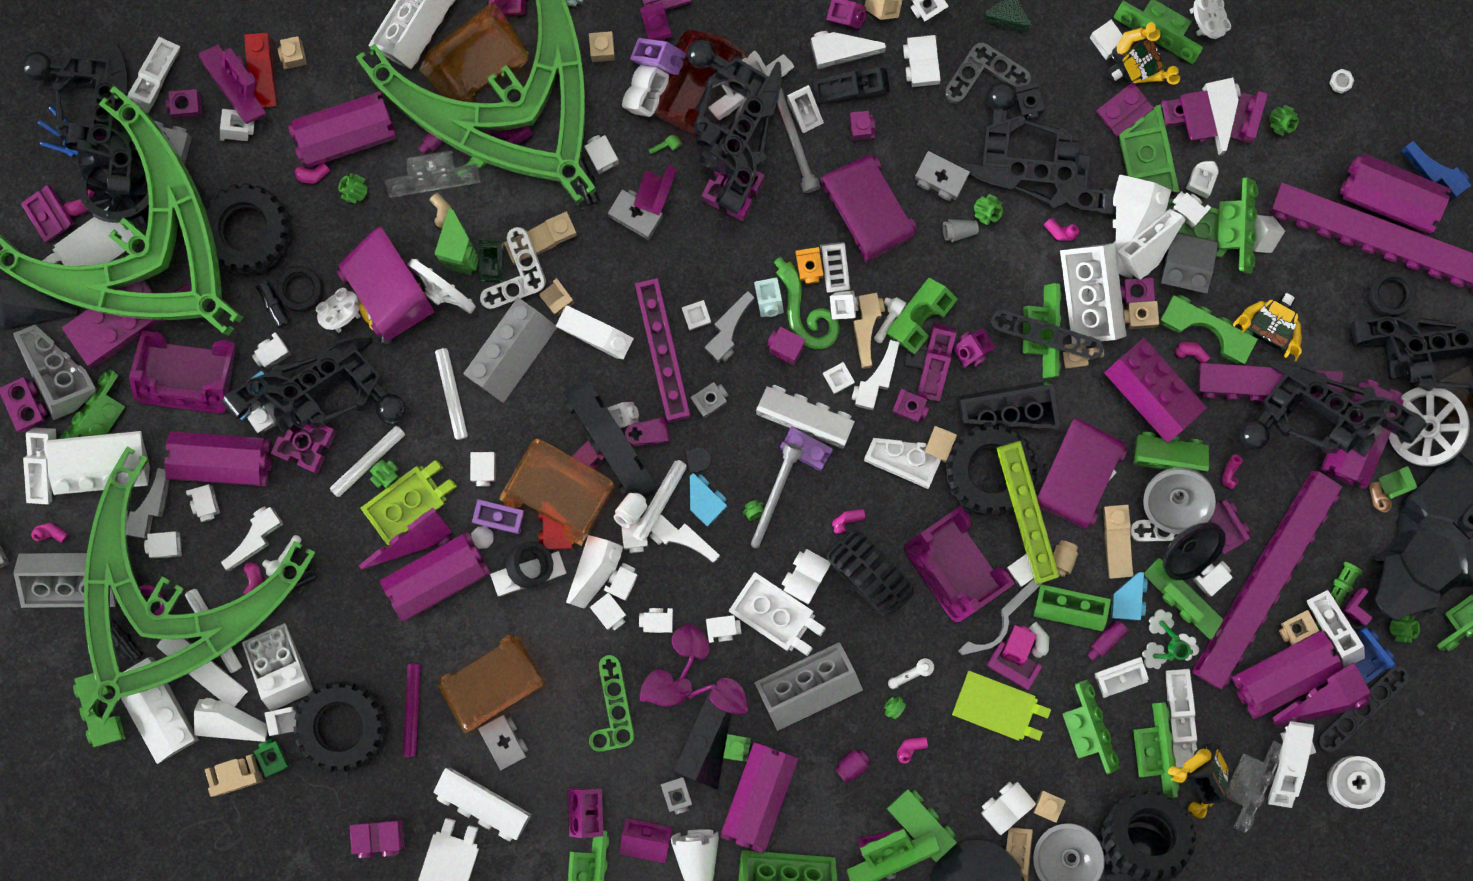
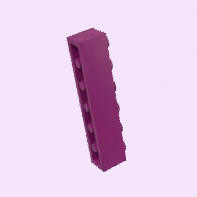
M658 278L635 283L667 422L671 423L691 418Z
M1201 363L1198 365L1196 394H1203L1202 398L1216 399L1217 395H1224L1227 400H1240V397H1250L1249 401L1263 402L1264 398H1267L1284 375L1271 367ZM1315 370L1326 374L1327 379L1342 383L1343 372ZM1327 384L1342 393V388ZM1313 393L1312 396L1320 397L1322 396V394Z

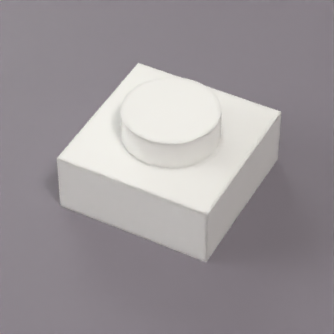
M704 300L682 307L689 331L711 324Z
M844 362L823 373L833 394L855 383Z

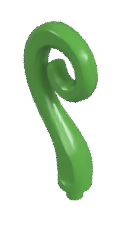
M779 257L774 263L779 268L776 273L787 289V314L792 333L806 339L805 346L811 349L830 347L835 343L840 333L838 319H832L830 310L818 308L808 315L807 327L810 331L816 332L818 330L817 320L824 318L829 323L828 332L822 337H813L805 330L800 318L802 284L799 273L791 261L786 263L782 257Z

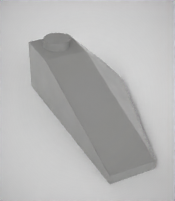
M36 325L13 333L53 420L75 412L96 391L87 371L81 365L78 366L71 359L70 355L59 349L54 344V341Z

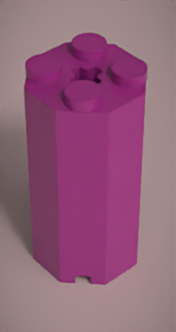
M379 91L292 120V124L288 125V129L292 139L295 140V143H298L299 147H296L295 150L299 161L309 168L397 139L395 127L388 106L384 104L385 98L382 92Z
M1363 153L1361 156L1357 155L1355 160H1352L1348 169V173H1351L1347 181L1343 182L1339 194L1343 195V200L1430 235L1436 229L1432 225L1434 221L1440 222L1450 198L1448 194L1451 192V189Z
M1367 379L1366 382H1359L1356 385L1361 388L1372 387L1377 397L1394 400L1400 405L1404 403V400L1401 399L1402 393L1393 389L1384 390L1380 388L1378 382ZM1353 393L1351 396V400L1354 402L1364 399L1363 395ZM1394 413L1385 414L1387 417L1396 416ZM1360 418L1351 419L1353 422L1362 421ZM1383 428L1365 457L1357 453L1353 448L1348 453L1341 449L1337 453H1327L1320 470L1322 472L1328 471L1327 475L1353 486L1355 482L1360 483L1359 488H1367L1391 432Z
M170 431L166 442V450L169 451L168 457H165L164 466L165 476L169 480L267 486L268 484L267 471L272 470V457H268V453L271 450V439Z
M468 532L380 580L386 596L390 598L391 605L402 622L408 621L491 574L486 563L483 561L484 558L480 550L473 546L475 543Z
M1318 631L1232 676V680L1237 689H1240L1237 691L1242 704H1248L1249 713L1253 719H1256L1328 682V678L1343 669L1341 660L1338 655H1334L1332 651L1334 647L1323 631Z
M755 742L753 743L720 834L721 838L732 842L736 838V844L749 848L750 844H752L751 849L765 853L799 758Z

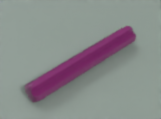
M409 663L407 665L403 738L404 757L416 756L421 665L418 663Z

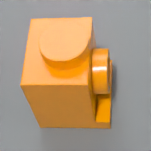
M819 247L796 251L795 255L801 282L805 281V284L818 283L819 279L823 278ZM807 262H812L815 267L809 270L805 265Z

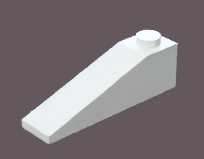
M1119 175L1113 197V206H1116V220H1113V228H1116V241L1114 243L1119 275L1132 279L1133 275L1127 272L1117 251L1166 212L1171 190L1154 182Z

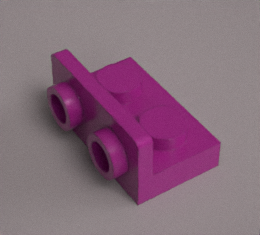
M1258 91L1255 96L1241 93L1230 138L1247 143L1254 141L1267 93Z
M1226 499L1215 504L1214 513L1208 521L1219 525L1225 533V545L1221 552L1223 555L1250 540L1248 534L1251 533L1244 521L1240 522L1236 516L1238 511L1233 502H1228Z

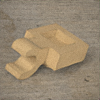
M1080 343V347L1077 350V352L1082 353V348L1086 349V345H1083L1084 343ZM1067 344L1064 346L1068 349L1074 348L1076 344ZM1096 347L1088 349L1089 355L1099 352V349ZM1103 349V353H1102L1101 357H1099V358L1104 357V349ZM1062 352L1065 369L1089 366L1088 359Z

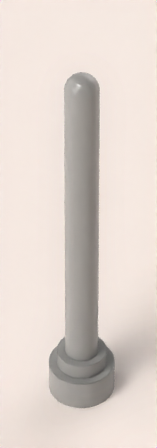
M780 88L777 105L803 176L801 178V188L803 193H810L821 188L818 178L811 174L782 88Z
M786 443L782 451L784 462L751 541L753 548L760 546L793 463H796L797 459L801 458L803 448L796 444Z

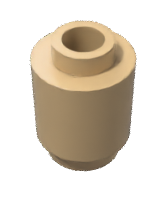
M1060 540L1059 545H1056L1053 552L1060 577L1071 574L1078 556V546Z

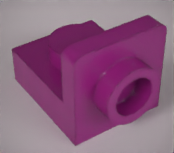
M831 0L826 20L861 29L862 23L866 18V7L848 0Z
M662 2L640 8L648 39L663 41L666 38L672 37Z

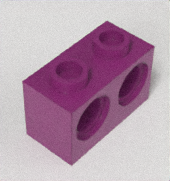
M780 327L778 332L773 330L767 346H769L770 354L794 366L805 346L806 339Z
M25 377L0 388V395L14 427L20 433L27 432L33 427H38L48 422L45 416L48 415V411L43 402L39 403L36 396L39 393L33 380L30 381ZM24 388L25 396L17 400L16 391ZM29 409H33L35 413L34 418L27 421L25 413Z
M584 787L568 789L569 836L577 838L603 837L602 788Z

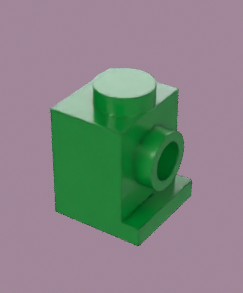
M268 739L258 744L259 749L254 751L265 777H270L291 767L279 741L272 742V739ZM271 752H274L277 756L274 761L269 759Z

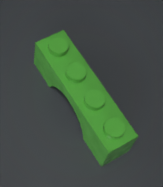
M1178 295V297L1173 296L1170 299L1159 320V324L1178 334L1191 326L1206 327L1214 332L1219 339L1221 346L1220 356L1239 366H1243L1246 363L1258 340L1253 337V332L1246 330L1244 333H1241L1243 328L1237 329L1232 326V321L1224 317L1216 318L1211 315V310L1203 306H1199V308L1190 304L1191 300L1182 295Z

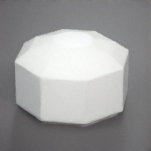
M1340 69L1332 74L1329 83L1333 91L1342 94L1352 88L1354 78L1350 71Z
M477 527L471 533V538L478 549H488L494 542V533L488 527Z

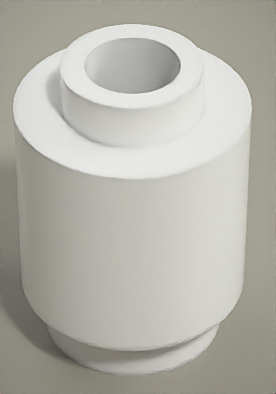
M628 493L615 510V521L624 528L634 525L647 509L646 499L639 493Z

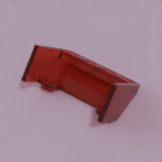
M695 30L685 31L675 46L687 53L688 46L693 41L705 39L714 45L716 55L728 62L733 61L734 56L748 58L750 55L724 36ZM686 54L679 74L667 73L669 75L668 84L664 92L659 96V104L653 115L686 132L696 134L694 121L698 117L699 111L695 109L707 88L705 82L714 74L715 70L711 67L702 69L693 67L689 63Z

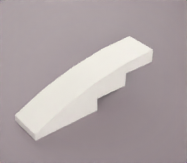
M162 639L157 647L169 656L192 643L187 639ZM213 661L189 673L190 676L213 695L233 707L248 692L245 687L229 676L225 670Z
M1190 669L1166 671L1167 701L1170 712L1169 725L1173 736L1172 754L1176 759V767L1179 768L1184 767L1183 764L1192 758L1197 750L1194 718L1195 707Z

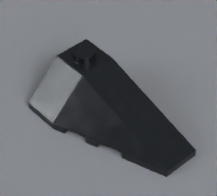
M0 279V329L7 330L13 327L32 325L37 322L76 316L79 313V306L40 292L23 282Z

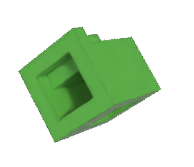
M727 734L723 758L747 762L751 738Z

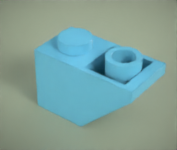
M693 473L690 476V510L703 524L709 527L727 508L725 504L727 499L718 490L713 493L707 487L710 483L701 474L696 476Z
M1136 573L1111 595L1110 619L1139 621L1141 616H1145L1146 602H1142L1143 592L1147 591V578H1144V573Z

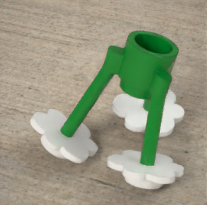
M1159 609L1149 619L1151 624L1149 630L1151 633L1159 632L1164 634L1167 632L1172 637V641L1168 645V654L1163 652L1164 647L1162 645H1157L1154 642H1150L1147 645V650H1144L1142 653L1145 658L1144 665L1147 668L1154 667L1159 669L1161 664L1165 663L1167 659L1173 661L1176 658L1189 661L1192 655H1197L1199 652V647L1196 645L1194 637H1188L1186 634L1178 636L1172 631L1171 628L1174 625V621L1171 619V612L1165 613L1164 610Z

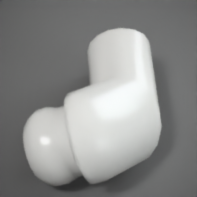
M1034 622L1029 627L1031 632L1036 634V642L1032 648V654L1036 658H1041L1049 651V636L1037 622Z

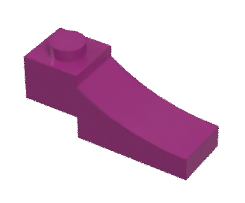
M933 323L917 396L940 402L957 334L955 327Z

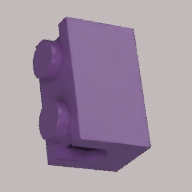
M638 38L630 60L639 65L657 67L665 73L678 75L687 53L665 41Z
M792 426L780 446L782 451L786 443L800 446L803 448V453L798 460L820 472L833 451L832 448Z
M477 499L472 523L520 535L521 523L526 512Z

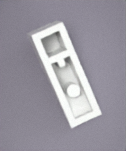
M821 31L814 34V37L811 38V47L817 70L885 53L886 49L885 43L835 32Z
M1233 78L1207 83L1202 88L1203 91L1207 90L1218 135L1214 137L1218 155H1223L1227 151L1239 101L1238 97L1241 96L1239 85L1234 83Z
M1169 209L1117 252L1127 272L1141 280L1156 268L1184 223V216Z
M567 305L556 324L557 328L618 359H624L634 339Z
M588 535L566 603L585 608L608 580L612 572L616 570L623 546Z
M1327 590L1307 600V604L1319 627L1334 647L1332 649L1333 653L1340 658L1342 667L1346 668L1364 659V645L1330 592Z
M212 698L199 699L194 710L195 736L265 742L269 733L266 723L224 701H217Z

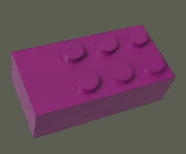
M147 280L116 289L136 293H155ZM87 309L61 328L87 366L95 369L138 339L142 330L149 331L164 320L121 317Z
M1145 338L1139 341L1104 372L1167 443L1207 409Z

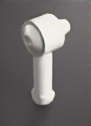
M886 297L883 302L887 306L889 314L874 337L877 343L884 341L887 336V330L907 305L905 301L898 297L893 299Z
M294 535L278 560H264L262 565L266 569V575L270 577L278 569L294 541L301 543L302 539L300 536Z
M921 659L916 667L896 677H891L888 680V686L891 689H897L898 686L919 675L928 676L934 671L933 662L929 659Z

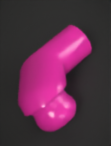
M1181 342L1179 347L1175 349V353L1179 358H1184L1186 355H1194L1200 363H1206L1211 358L1196 342Z
M1233 455L1224 468L1221 482L1224 487L1226 485L1229 489H1233L1238 483V479L1233 477L1243 461L1239 455Z
M248 562L244 566V572L249 580L247 587L243 591L244 594L255 589L264 580L261 568L253 562Z

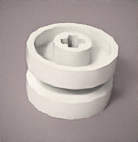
M1347 756L1340 758L1331 766L1327 774L1326 784L1329 794L1337 803L1344 807L1363 809L1372 806L1380 799L1384 792L1385 778L1381 768L1371 759L1361 756ZM1356 778L1358 780L1357 786L1352 784V780H1356Z

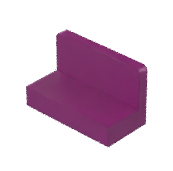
M1208 91L1181 95L1180 99L1190 140L1200 139V142H1205L1218 136Z
M668 165L663 177L645 171L633 205L660 215L676 168Z
M1366 588L1357 589L1341 608L1344 616L1357 627L1367 625L1372 619L1369 614L1358 606L1369 592Z
M626 818L619 854L666 863L672 827Z

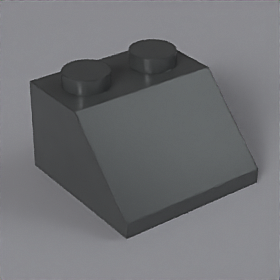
M1177 233L1165 255L1160 274L1161 283L1208 293L1214 270L1218 241Z

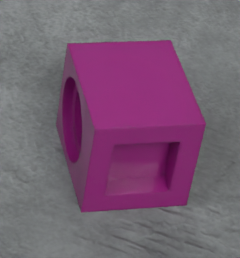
M197 89L170 91L169 99H166L167 113H170L174 119L203 117L200 92ZM186 99L189 101L185 109H178V104L181 100Z
M1142 278L1141 280L1125 279L1122 282L1120 288L1124 306H1127L1129 303L1155 301L1153 278ZM1131 287H1139L1142 291V296L1139 298L1133 297L1130 292Z

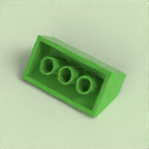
M448 208L435 256L445 269L471 276L472 271H477L480 258L454 210Z
M742 850L738 881H837L835 857Z

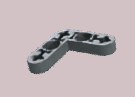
M978 43L973 46L947 85L945 96L950 103L958 104L962 102L983 70L1001 81L1010 83L1014 88L1030 84L1031 75L1025 68L988 44ZM984 49L986 51L985 56L990 59L992 55L996 56L990 66L986 65L989 61L984 57L981 59L977 58L976 50L981 51ZM997 61H1004L1007 65V70L999 73L995 70L994 64ZM1011 67L1015 69L1013 71L1014 75L1019 77L1021 74H1023L1025 76L1024 81L1026 83L1021 82L1019 85L1016 84V78L1012 75L1009 79L1006 78V76L1009 74L1011 70ZM964 68H972L975 71V76L972 79H965L962 75ZM958 78L963 83V86L959 92L961 96L957 95L954 98L951 96L952 91L950 89L955 90L959 81H956V79Z

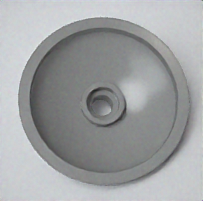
M1172 468L1156 475L1147 485L1143 499L1144 510L1149 520L1159 529L1172 534H1179L1192 525L1208 522L1214 513L1216 504L1215 492L1210 482L1202 474L1187 468ZM1182 492L1183 495L1177 496L1175 493Z
M1065 823L1048 829L1035 846L1033 856L1034 867L1041 881H1099L1105 867V854L1099 839L1089 829L1078 824ZM1070 853L1075 854V862L1070 861Z

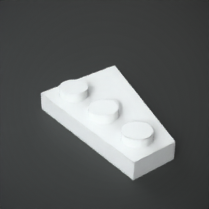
M873 438L864 462L929 489L941 459L925 453L926 443H908L899 440Z

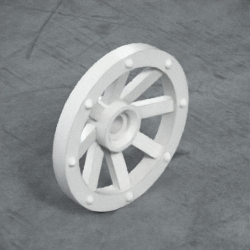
M411 259L407 266L422 280L426 287L424 294L428 299L437 305L444 302L457 305L470 314L474 311L476 306L472 300L467 299L455 289V285H450L434 273L432 268H427L421 264L418 259Z
M1418 387L1401 396V399L1404 400L1402 406L1419 414L1426 421L1427 425L1412 444L1406 442L1401 444L1398 436L1391 432L1389 440L1396 452L1410 463L1420 466H1436L1454 458L1464 447L1470 429L1468 413L1462 402L1450 391L1433 388L1432 391H1426ZM1426 396V415L1423 416L1411 401ZM1434 396L1441 397L1449 402L1436 417L1434 416ZM1454 409L1457 410L1460 423L1441 424ZM1433 425L1432 431H1426L1427 426ZM1459 431V434L1451 446L1441 435V432ZM1425 439L1422 456L1408 451L1409 448L1420 440ZM1433 439H1436L1446 451L1439 455L1430 456Z

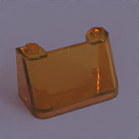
M492 2L435 45L425 55L420 71L443 97L473 103L476 91L488 83V77L494 73L496 76L502 72L501 68L505 65L510 68L516 67L519 69L528 61V51L501 9L495 2Z
M533 439L502 491L500 500L511 508L521 507L525 503L563 525L565 538L571 543H577L582 546L606 508L614 490V484L605 475L543 440Z
M510 634L499 641L501 645L456 674L452 675L449 672L439 679L440 684L437 687L464 734H470L480 724L486 723L524 697L529 696L531 692L539 690L548 684L518 635L513 637Z

